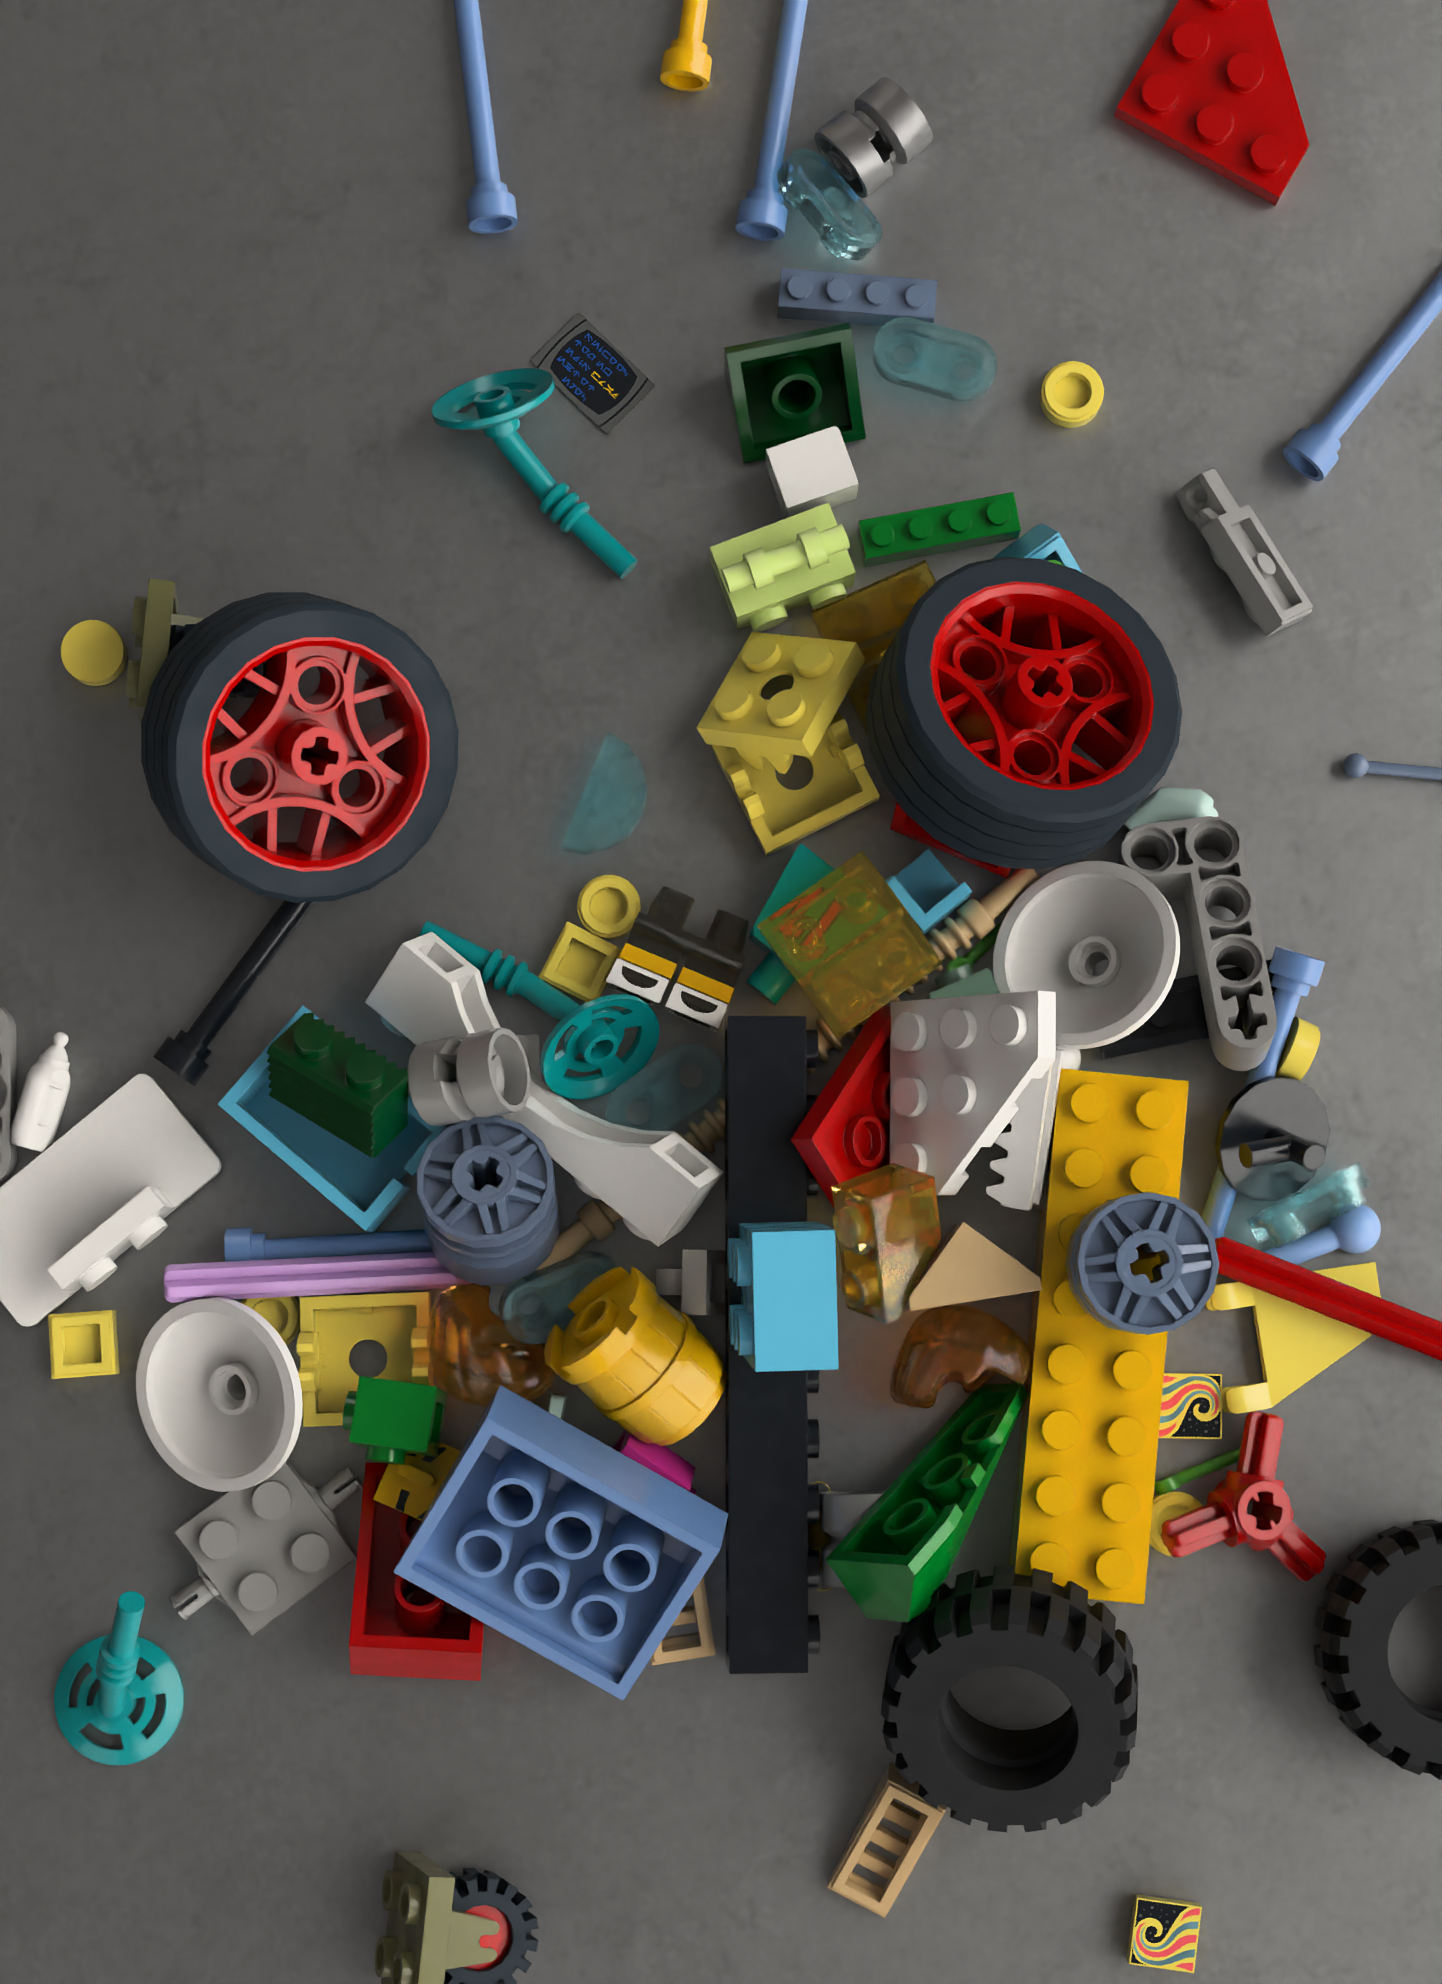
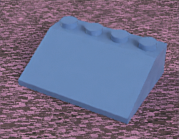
M500 1385L469 1435L393 1572L623 1701L721 1550L728 1513Z

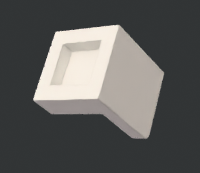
M833 426L766 449L765 466L784 519L828 502L830 507H834L857 498L859 483L838 427Z

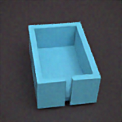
M302 1005L221 1099L218 1105L362 1229L368 1232H375L411 1190L402 1179L407 1173L417 1178V1168L427 1146L447 1126L427 1124L420 1117L413 1104L411 1095L408 1094V1126L375 1158H371L269 1096L271 1088L268 1086L271 1080L268 1077L271 1072L268 1071L270 1063L267 1060L270 1055L267 1054L270 1045L304 1013H313ZM314 1014V1019H320L316 1014Z
M818 1221L739 1223V1238H728L727 1244L728 1275L742 1289L741 1304L729 1305L731 1345H734V1349L738 1350L739 1356H744L755 1372L839 1369L835 1230Z

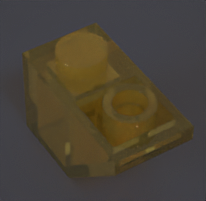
M892 1163L832 1186L835 1210L833 1227L839 1241L843 1273L840 1283L847 1308L885 1324L898 1320L909 1300V1296L916 1287L941 1240L934 1176Z

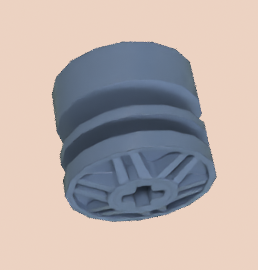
M493 1116L487 1118L474 1117L469 1121L459 1122L447 1127L427 1146L417 1168V1195L424 1217L427 1239L437 1261L457 1278L478 1285L509 1284L532 1274L551 1255L560 1233L559 1205L555 1189L553 1162L542 1140L523 1124Z
M1145 1192L1107 1200L1086 1214L1070 1237L1065 1266L1070 1290L1086 1314L1107 1328L1149 1335L1176 1330L1201 1312L1214 1292L1219 1259L1214 1236L1199 1213L1175 1197ZM1140 1245L1145 1253L1157 1252L1160 1257L1161 1263L1152 1268L1154 1279L1149 1281L1145 1274L1133 1275L1130 1269V1263L1138 1259L1136 1248Z

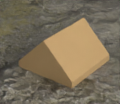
M965 1222L955 1224L903 1295L902 1302L905 1311H914L1039 1291L1042 1288L1038 1275Z

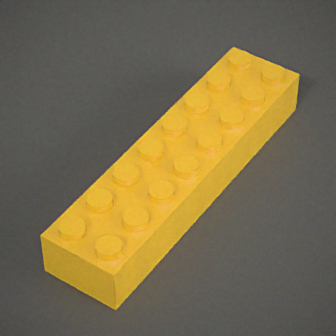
M1061 1069L1048 1156L1046 1197L1044 1208L1040 1210L1034 1273L1040 1277L1042 1290L1032 1292L1024 1388L1028 1392V1396L1022 1407L1008 1566H1015V1574L1032 1576L1033 1568L1053 1573L1052 1582L1065 1587L1068 1581H1073L1088 1590V1599L1144 1604L1168 1331L1149 1335L1134 1334L1110 1329L1084 1312L1071 1292L1065 1261L1070 1237L1084 1216L1107 1200L1145 1192L1175 1197L1179 1200L1189 1081ZM1140 1245L1136 1248L1138 1259L1130 1263V1269L1133 1275L1145 1274L1149 1281L1154 1279L1152 1268L1161 1263L1160 1257L1157 1252L1145 1253Z

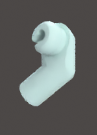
M1163 787L1155 791L1139 805L1123 824L1122 829L1127 834L1134 827L1143 824L1206 816L1218 817V812L1213 807L1214 800L1201 789Z

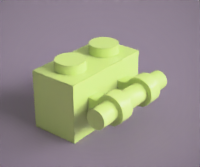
M829 502L710 547V562L737 630L751 625L753 632L770 629L789 618L786 611L810 603L813 610L836 604L848 596L845 589L854 586L856 571L847 551L850 548L848 536L843 525H837Z

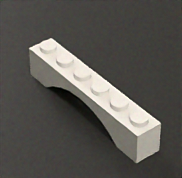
M433 932L401 944L365 1001L368 1006L381 1016V1021L387 1029L398 1036L408 1038L416 1046L423 1042L449 1037L463 1039L470 1033L501 1028L488 1002L480 971ZM531 1069L530 1092L525 1107L515 1113L498 1115V1117L523 1124L542 1140L550 1158L574 1176V1182L584 1193L604 1201L623 1217L625 1226L633 1234L642 1239L652 1241L658 1247L686 1227L724 1173L675 1131H644L613 1124L580 1110L556 1094Z

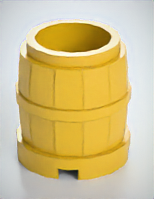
M619 1266L595 1278L567 1306L576 1315L569 1322L565 1331L555 1324L548 1335L544 1349L546 1365L566 1382L577 1385L594 1402L595 1408L602 1415L615 1421L627 1432L648 1444L656 1443L659 1446L671 1445L688 1436L712 1412L725 1389L727 1374L719 1352L696 1328L695 1322L686 1313L675 1309L656 1292L655 1285L637 1268L632 1266L631 1274Z

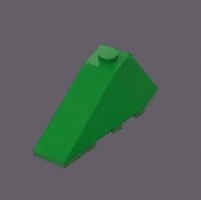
M980 1384L825 1559L867 1619L908 1623L911 1619L924 1612L929 1606L931 1595L946 1579L1028 1396V1392L1022 1384Z

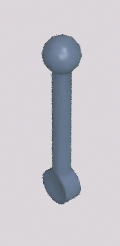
M1358 753L1347 756L1343 764L1345 773L1353 778H1360L1365 773L1442 781V768L1367 761L1363 755Z

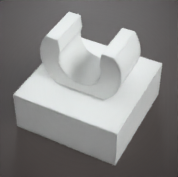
M682 1249V1269H656L657 1294L682 1295L681 1312L687 1315H725V1251Z

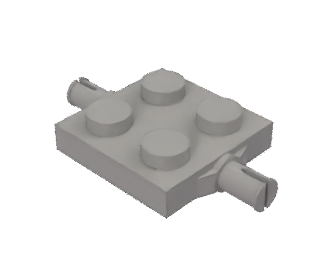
M287 1459L283 1466L267 1480L247 1489L225 1492L175 1530V1534L195 1559L200 1576L174 1596L169 1597L171 1604L176 1609L193 1595H197L182 1606L178 1614L184 1620H187L191 1614L216 1597L233 1610L252 1636L356 1559L357 1552L339 1529L333 1510L358 1490L363 1489V1484L357 1476L339 1491H336L337 1488L354 1477L355 1472L347 1465L345 1469L317 1488L314 1484L302 1478Z

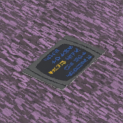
M577 313L531 358V363L538 369L549 372L553 377L555 386L605 434H608L655 387L581 313Z

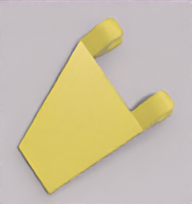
M1375 1262L1313 1271L1381 1298ZM1239 1281L1215 1284L1214 1292L1205 1304L1207 1310L1222 1311L1252 1306L1264 1382L1223 1387L1222 1410L1226 1413L1239 1414L1272 1408L1373 1335Z

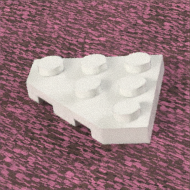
M1035 990L890 1002L889 1196H949L957 1194L969 1177L965 1171L969 1163L981 1147H991L1018 1111L1019 1108L1015 1104L1016 1099L1032 1078L1041 1079L1056 1059V992Z

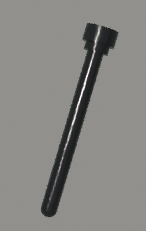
M284 900L187 1033L180 1030L174 1040L168 1036L153 1057L195 1086L209 1068L205 1061L212 1051L207 1047L314 902L294 903Z

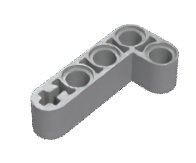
M1214 816L1148 823L1134 827L1126 834L1122 842L1118 864L1129 867L1146 877L1166 899L1184 897L1209 1039L1215 1058L1223 1066L1234 1071H1247L1256 1068L1265 1060L1277 1029V1016L1243 839L1239 829L1231 821ZM1204 848L1218 851L1224 857V860L1208 862L1203 860L1196 851ZM1140 856H1150L1156 859L1162 866L1155 870H1145L1138 867L1133 862V859ZM1214 906H1223L1231 910L1236 918L1230 921H1219L1213 918L1207 912V909ZM1223 965H1235L1241 968L1248 978L1241 981H1231L1224 978L1217 968ZM1244 1008L1242 1015L1244 1032L1246 1036H1254L1253 1039H1244L1240 1029H1233L1240 1009Z

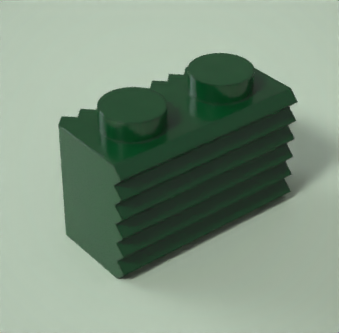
M304 1013L270 1045L267 1054L270 1055L267 1060L270 1063L268 1071L271 1072L268 1077L271 1080L268 1086L271 1088L269 1096L369 1157L375 1158L408 1126L407 1068L397 1069L396 1062L387 1063L386 1056H378L375 1049L366 1050L365 1043L356 1044L355 1037L345 1038L344 1031L335 1032L334 1025H326L324 1019H314V1013Z

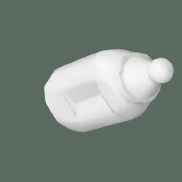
M57 1032L53 1036L54 1045L50 1046L39 1056L38 1062L30 1068L26 1075L11 1127V1144L44 1152L54 1143L71 1081L68 1071L70 1063H68V1056L64 1048L69 1038L63 1032Z

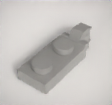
M1215 468L1197 475L1176 492L1187 519L1195 522L1196 527L1200 529L1209 544L1213 560L1222 570L1226 571L1243 599L1246 613L1255 623L1259 624L1266 636L1299 622L1313 612V605L1250 505L1247 504L1242 507L1237 505Z

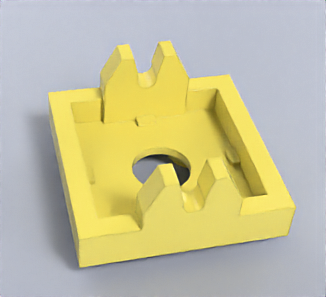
M751 632L699 722L697 730L706 744L735 748L738 754L756 770L764 771L767 763L770 761L779 773L786 774L793 762V755L812 757L862 667L865 657L857 642ZM779 675L794 677L791 689L778 692L770 700L761 697L762 688L770 679Z
M837 712L812 757H806L812 765L813 776L809 784L799 790H790L783 787L778 782L775 768L770 761L767 763L764 771H759L746 762L735 748L710 745L766 856L878 801L880 798L864 766L865 762L858 744L853 742L844 717Z
M431 1292L300 1297L301 1333L298 1334L296 1347L297 1354L300 1356L298 1375L302 1389L303 1427L343 1425V1410L349 1391H357L359 1375L353 1371L350 1365V1353L353 1347L363 1340L377 1341L384 1347L387 1353L385 1369L381 1374L373 1378L434 1386Z

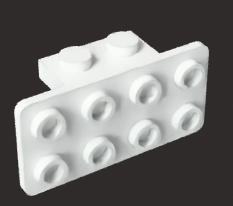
M147 1074L134 1076L0 1187V1301L20 1325L28 1327L38 1324L82 1286L88 1292L105 1281L118 1268L113 1262L132 1245L139 1250L158 1237L168 1227L163 1219L220 1172L221 1161L153 1077Z

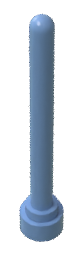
M453 0L476 185L470 189L471 197L466 200L468 227L471 231L481 234L500 233L514 228L518 224L515 196L509 193L507 185L500 181L478 0Z
M783 0L755 185L754 189L747 192L746 199L739 202L735 226L739 234L755 240L775 241L782 239L785 235L788 209L783 205L784 197L778 192L808 0Z
M1442 270L1320 424L1312 423L1308 429H1299L1283 449L1285 459L1302 475L1314 481H1322L1339 460L1337 451L1341 448L1339 441L1341 436L1442 310Z
M1275 947L1268 971L1274 973L1270 985L1276 987L1273 1000L1277 1016V1029L1265 1060L1256 1068L1249 1070L1244 1088L1249 1083L1268 1076H1275L1300 997L1308 996L1311 985L1318 987L1325 961L1281 947ZM1219 1167L1217 1168L1202 1214V1219L1213 1234L1214 1239L1223 1237L1237 1191L1230 1187L1220 1172Z
M252 1227L226 1228L224 1236L225 1262L433 1252L425 1229L267 1239L265 1232L254 1233Z

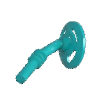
M520 368L488 374L455 387L434 403L431 413L437 425L459 430L483 429L484 435L492 438L498 449L541 502L539 510L543 514L551 512L549 519L554 524L561 521L559 529L563 533L571 531L621 579L626 577L635 568L638 560L588 513L590 506L585 501L578 504L580 496L576 492L568 494L570 487L565 482L557 484L516 431L521 425L519 418L538 407L554 391L555 383L549 372L536 368ZM520 389H526V390H532V391L529 393L528 391H524V390H520ZM472 402L475 403V406L470 408L467 413H457L466 405Z
M429 920L426 921L421 929L419 936L433 932L480 971L484 984L492 980L494 989L499 991L506 987V995L513 997L517 993L560 1021L548 1036L540 1056L541 1074L547 1085L556 1094L577 1100L591 1099L608 1094L635 1077L653 1055L659 1039V1022L654 1011L642 999L627 994H613L599 997L580 1005L528 971V963L522 961L516 965V957L510 954L504 959L503 951L498 948L490 952ZM609 1006H618V1007H624V1008H627V1009H624V1010L620 1011V1010H618V1009H616V1008L609 1007ZM638 1026L637 1035L632 1046L620 1059L616 1052L624 1038V1029ZM568 1029L563 1041V1049L554 1055L560 1038ZM580 1052L584 1058H578L576 1056ZM568 1068L578 1072H588L597 1069L600 1071L599 1073L584 1077L565 1075Z
M126 1591L120 1595L111 1634L86 1643L67 1660L59 1674L54 1692L56 1719L63 1735L79 1753L102 1764L128 1765L142 1761L155 1754L175 1733L184 1708V1687L175 1663L160 1646L138 1636L145 1599L135 1591ZM139 1657L146 1660L155 1669L145 1679L136 1674ZM88 1663L92 1671L86 1676L80 1686L77 1699L78 1706L70 1707V1693L73 1682L82 1667ZM99 1679L100 1689L94 1697L93 1704L88 1705L90 1689L94 1682ZM165 1693V1710L162 1720L153 1734L147 1738L142 1730L149 1724L154 1715L156 1695ZM145 1697L143 1713L139 1720L134 1723L129 1716L137 1709L139 1698ZM91 1722L93 1726L102 1732L120 1734L123 1749H111L97 1745L84 1736L80 1730Z

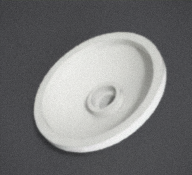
M1083 861L1065 865L1049 872L1031 884L1009 909L1001 924L995 942L993 954L994 981L1000 993L1035 990L1056 992V1046L1068 1049H1088L1104 1046L1118 1041L1138 1029L1156 1012L1166 998L1179 964L1180 936L1177 921L1164 895L1153 883L1137 871L1124 865L1107 861ZM1108 959L1109 965L1107 970L1102 975L1094 976L1093 972L1097 963Z
M205 1297L185 1302L172 1308L149 1331L141 1348L137 1363L136 1396L144 1428L162 1459L187 1481L199 1487L217 1492H233L247 1489L274 1475L289 1458L298 1439L302 1421L303 1401L296 1365L285 1342L273 1326L259 1313L240 1302L221 1297Z

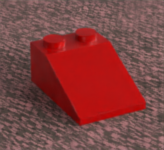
M365 1462L349 1636L350 1674L481 1681L485 1623L393 1572L421 1520L373 1500L388 1463Z

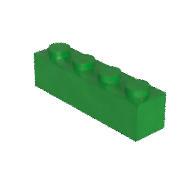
M1014 492L859 520L857 531L864 567L1015 540L1020 535L1021 526Z

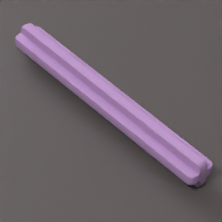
M434 1252L169 1264L165 1267L163 1273L164 1296L166 1301L171 1303L189 1302L205 1297H221L233 1300L482 1286L454 1276L437 1261Z

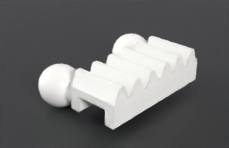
M1056 1046V1059L1041 1079L1032 1078L1015 1101L1019 1109L1009 1121L1012 1127L1002 1131L994 1142L1008 1151L1007 1154L991 1160L989 1168L1004 1176V1179H1000L986 1187V1194L1001 1203L1000 1206L1026 1211L1043 1210L1047 1189L1048 1156L1061 1069L1079 1070L1081 1064L1080 1049Z

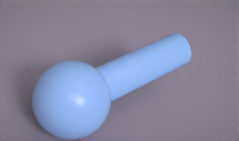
M1348 1203L1334 1212L1329 1225L1262 1252L1295 1265L1336 1249L1350 1254H1360L1370 1250L1377 1243L1380 1237L1381 1225L1378 1216L1370 1207L1360 1203Z

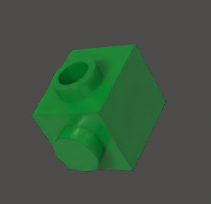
M359 1376L357 1391H349L345 1400L343 1428L344 1430H350L349 1442L367 1448L366 1460L404 1465L406 1454L438 1458L448 1393L436 1386Z

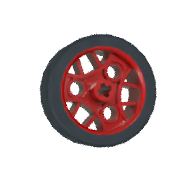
M999 557L969 563L940 578L915 603L886 650L870 681L865 718L869 749L883 783L903 811L934 839L969 858L997 866L1045 869L1078 861L1105 845L1130 818L1166 774L1179 744L1182 706L1177 676L1162 643L1142 616L1111 588L1076 569L1046 560ZM1073 743L1103 768L1072 752ZM1018 766L1023 767L1028 773H1025Z
M267 592L232 602L201 620L170 651L151 684L141 722V763L151 799L170 832L197 858L227 878L259 895L294 903L335 901L369 890L395 874L429 841L448 807L458 770V727L450 693L435 665L404 631L374 613L340 601L307 592ZM267 660L264 677L251 670ZM357 665H359L369 678L354 683ZM316 666L320 673L319 686L313 694L302 698L298 691L300 676L306 669ZM244 678L259 687L260 690L249 709L235 722L222 709V706L231 690ZM380 697L385 721L363 734L359 727L354 704ZM216 723L225 732L212 738ZM385 749L383 761H381L376 754ZM250 757L253 763L251 778L243 786L233 788L230 781L231 769L239 760ZM357 769L360 781L356 792L350 797L341 799L339 783L342 777L347 772ZM306 807L297 842L277 843V808ZM253 816V838L246 837L235 825ZM330 817H332L338 825L327 831Z

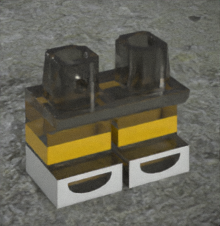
M663 886L651 903L647 914L638 913L631 933L619 958L616 959L606 983L611 989L638 997L647 1004L661 1009L680 962L683 958H686L678 980L674 984L665 1005L666 1012L719 1034L746 962V956L741 954L745 947L749 921L718 909L706 939L683 930L695 899L667 886Z

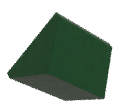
M850 323L724 347V373L744 463L766 459V449L833 426L839 428L844 443L866 439Z

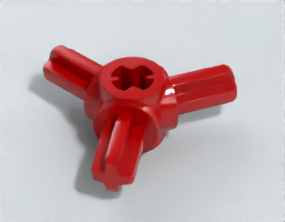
M1258 1411L1249 1412L1246 1415L1237 1471L1226 1470L1225 1479L1213 1491L1209 1492L1206 1505L1164 1521L1162 1524L1161 1539L1171 1556L1180 1558L1223 1541L1229 1547L1245 1543L1255 1552L1266 1549L1298 1580L1308 1582L1324 1569L1325 1552L1292 1522L1294 1509L1291 1507L1289 1497L1283 1489L1285 1481L1275 1479L1284 1426L1281 1417ZM1249 1502H1253L1251 1515L1247 1514Z

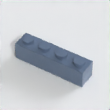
M781 268L777 318L932 330L935 318L937 280Z

